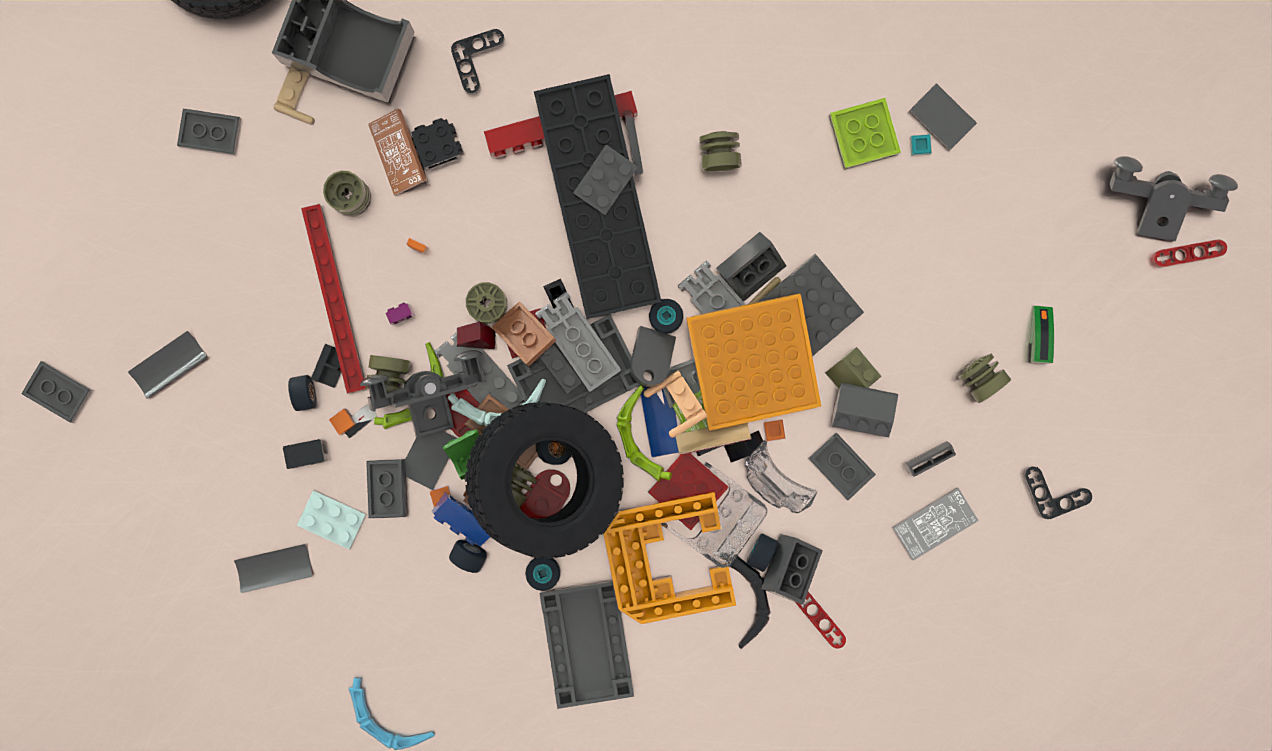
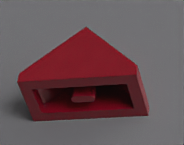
M480 321L457 327V347L495 349V331Z

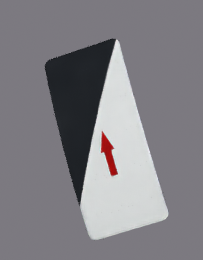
M368 404L352 416L356 425L345 432L348 438H351L377 416L375 412L370 410Z

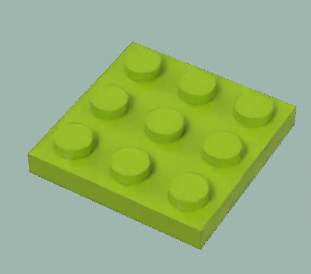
M886 98L830 113L845 169L901 153Z

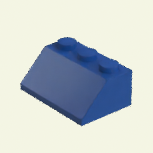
M445 492L433 508L432 512L435 515L433 517L441 524L446 522L450 525L449 529L457 535L461 533L466 536L465 540L471 545L477 544L482 546L490 538L479 525L478 520L475 519L471 509Z

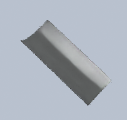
M186 331L129 370L128 373L139 385L146 399H148L206 359V355L189 331Z
M305 544L234 560L239 575L241 593L312 577L310 558Z

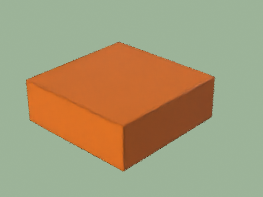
M411 238L406 243L408 247L423 254H426L429 249L426 245Z
M342 409L329 419L339 435L344 434L356 425L347 409Z
M783 420L763 422L766 441L786 439Z

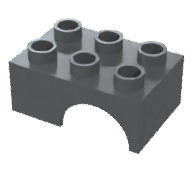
M292 0L272 54L283 65L388 103L415 32L408 20L402 18L401 21L383 18L365 11L347 0Z

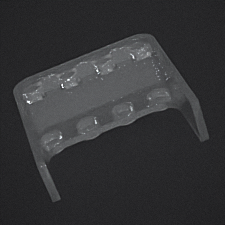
M706 462L704 465L723 478L729 485L727 495L717 507L721 529L704 533L701 530L696 537L686 538L665 522L661 525L717 566L726 568L733 563L767 515V507L748 491Z

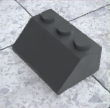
M759 232L716 269L744 302L787 265L773 243Z
M841 383L833 410L832 427L889 438L894 423L898 394Z
M781 534L761 589L799 604H804L823 550L798 538Z

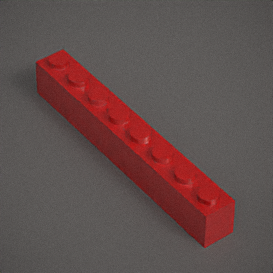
M632 91L615 95L620 121L623 120L625 122L624 111L629 110L632 112L635 120L638 112ZM539 116L484 131L491 157L495 156V158L503 157L506 155V152L510 151L514 153L524 151V147L528 146L536 148L542 146L543 142H545Z

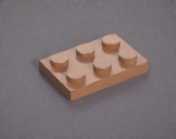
M520 301L492 326V329L528 367L557 341Z

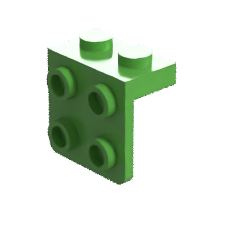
M478 430L468 431L463 436L450 440L443 446L445 453L453 462L461 480L465 479L467 460L470 459L469 454L472 446H475L474 442L481 435Z

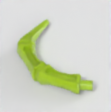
M430 342L425 345L431 372L443 377L439 360ZM409 408L395 413L384 414V418L375 417L374 425H383L384 429H388L398 424L412 421Z
M640 385L623 405L617 416L618 422L616 425L623 442L626 458L630 459L632 464L647 472L658 482L661 479L670 480L672 473L664 471V467L650 461L640 452L632 437L631 414L644 389Z

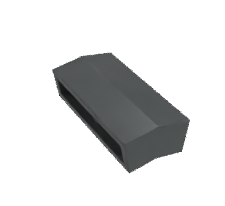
M945 441L903 464L908 473L915 477L955 456L956 453L952 445ZM945 450H948L947 452L932 459V457L944 452ZM926 460H928V462H926V463H924V464H922V465H920V466H918V467L912 469L913 467H915V466H917V465H919V464L925 462Z

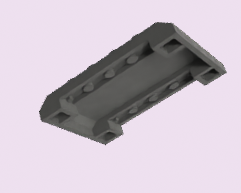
M611 314L590 325L621 371L591 392L588 391L582 382L566 394L539 357L529 367L519 359L507 365L525 402L529 399L541 379H545L546 382L538 402L571 406L584 413L641 385L631 374L630 363L632 356ZM554 343L555 347L558 349V351L561 353V355H562V356L564 357V359L567 361V359L565 358V356L563 355V353L561 352V350L558 348V346L556 345V343Z
M613 581L539 593L557 709L634 697L622 615L618 609Z

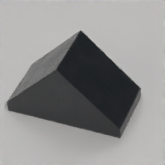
M561 278L543 286L553 309L556 308L553 300L566 292Z
M759 430L750 434L751 440L724 445L731 463L766 448Z

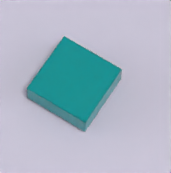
M930 134L913 135L910 137L912 156L932 153Z

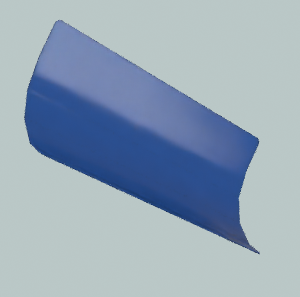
M643 386L644 389L640 395L651 457L679 453L676 437L671 438L669 436V431L678 426L674 408L669 407L663 389V400L657 392L647 398L644 396V391L650 387Z

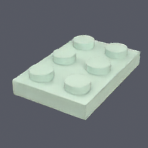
M313 490L297 526L344 548L351 549L366 514Z

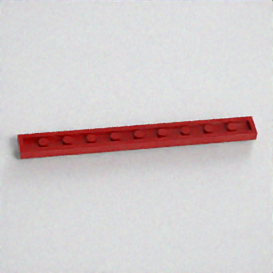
M316 204L301 208L346 392L349 394L366 390L365 386H360L364 378L321 205Z

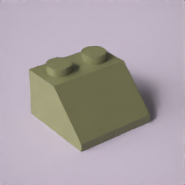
M857 347L852 349L825 372L838 389H840L841 383L869 388L882 377Z

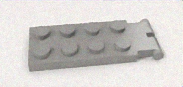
M707 260L694 271L698 276L696 280L692 275H689L678 285L682 291L686 289L693 297L690 299L691 302L702 314L746 305L720 275L715 276L709 269L711 265Z
M566 291L553 300L556 305L555 309H552L550 304H547L535 314L538 319L543 318L549 327L546 329L557 340L555 342L585 387L591 392L619 373L621 369L579 308H573L568 300L571 297Z
M457 332L450 337L455 342L452 346L446 341L434 351L438 357L442 355L449 362L447 367L453 374L464 372L462 362L454 361L458 354L469 350H477L483 354L478 357L480 368L483 369L485 382L469 384L467 389L480 404L488 393L508 409L518 406L524 400L519 389L482 348L457 347Z

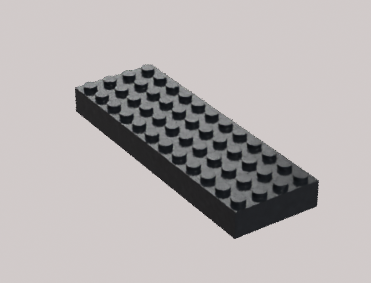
M610 74L534 91L586 319L662 302L633 176L606 215L573 194L606 145L629 160Z

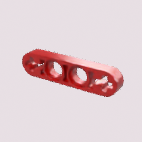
M1217 239L1163 249L1155 252L1152 255L1151 261L1154 266L1162 268L1217 258L1227 252V244L1223 240ZM1216 243L1217 246H1221L1219 251L1209 252L1208 248L1215 247ZM1196 247H1201L1203 249V255L1201 257H1197L1194 254V249ZM1177 250H1181L1185 254L1182 261L1175 257ZM1160 254L1162 257L1170 255L1171 259L1161 262L1157 260V257H1160Z
M809 592L807 593L806 600L810 597L811 601L807 602L804 607L795 602L833 648L839 649L845 645L846 637ZM811 604L816 605L818 608L815 615L807 613V607ZM823 619L830 622V627L827 630H822L819 627L820 621ZM834 627L836 628V630L833 631V633L836 636L841 635L840 644H833L832 642L834 641V638L830 634L828 635V637L826 636V634L830 633Z

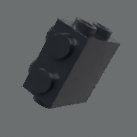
M436 119L432 122L433 124L417 126L414 128L415 131L411 132L415 149L417 148L419 153L418 158L421 166L426 171L462 158L460 152H463L460 141L456 142L454 134H457L453 123L449 124L447 119Z

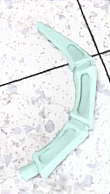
M541 379L529 399L520 405L537 403L546 380ZM454 393L448 396V399L453 404L451 406L452 410L463 414L480 426L490 425L493 419L502 414L487 413L484 410H480L463 398L458 399Z

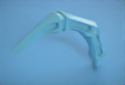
M361 678L353 679V687H349L348 690L353 702L356 722L360 724L362 730L388 749L401 750L409 748L435 736L433 732L410 737L395 736L381 729L370 718L365 702L364 688H360Z

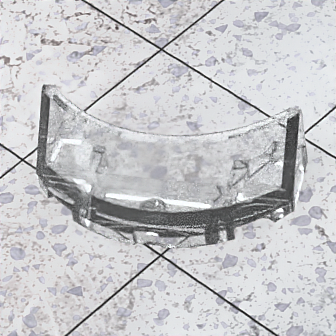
M764 440L745 461V467L748 471L747 479L750 485L765 501L779 509L783 506L789 508L792 513H800L809 508L815 499L817 491L802 486L786 477L770 458L767 442Z

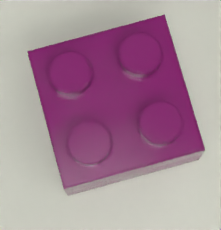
M403 302L397 308L392 307L388 309V312L385 314L389 323L394 326L415 316L410 304Z

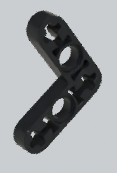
M492 29L458 40L452 44L451 52L462 86L467 94L475 95L481 88L471 56L501 47L505 41L501 30ZM494 34H497V36H501V38H499L498 43H495V41L492 40L489 41L490 46H487L484 37L487 36V39L490 40L493 39ZM477 39L483 41V47L480 49L473 47V42ZM457 46L465 48L464 50H462L464 58L468 56V59L460 60L461 58L459 53L455 52L457 50ZM462 64H470L471 70L468 73H463L460 69ZM471 76L473 84L477 83L474 86V90L467 88L469 86L468 79L463 80V77Z
M1034 466L1024 470L1023 477L1036 510L1043 519H1053L1083 507L1092 501V493L1086 488H1078L1052 498L1042 471ZM1030 470L1037 472L1035 479L1036 482L1041 481V484L1032 487L1031 484H1035L1033 478L1028 477L1031 474ZM1039 487L1045 490V495L1042 498H1037L1035 495V490ZM1080 492L1087 494L1085 501L1076 500L1074 502L1073 498L1081 496ZM1063 498H1067L1070 501V506L1067 509H1063L1060 506V501ZM1047 499L1049 500V502H1045L1046 506L1052 509L1049 512V516L1047 514H1043L1045 506L1044 504L1039 505L1038 502H1042Z

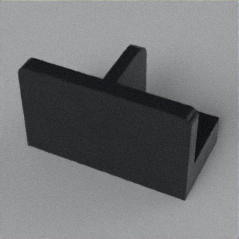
M325 344L311 380L335 388L342 372L336 348Z
M321 439L283 446L287 469L328 461L327 454L323 452Z

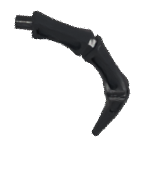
M721 551L719 559L727 561L729 567L739 572L747 582H750L756 597L757 613L755 614L751 629L738 645L742 649L763 630L770 620L769 615L771 611L766 590L761 589L764 578L760 576V572L748 565L734 551L731 554Z

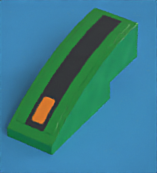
M1033 306L1030 344H1032L1031 362L1053 363V307Z

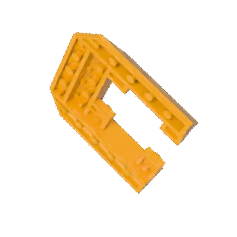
M714 492L618 511L603 535L617 605L620 611L638 623L646 624L736 606L728 565L709 568L712 586L674 593L671 576L652 580L645 545L664 540L661 527L663 522L699 516L702 533L721 529Z

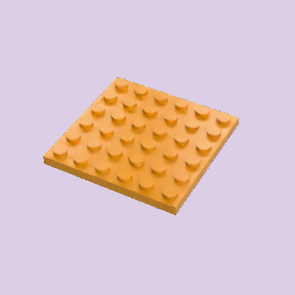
M800 293L686 317L704 411L708 416L706 421L709 431L822 407Z

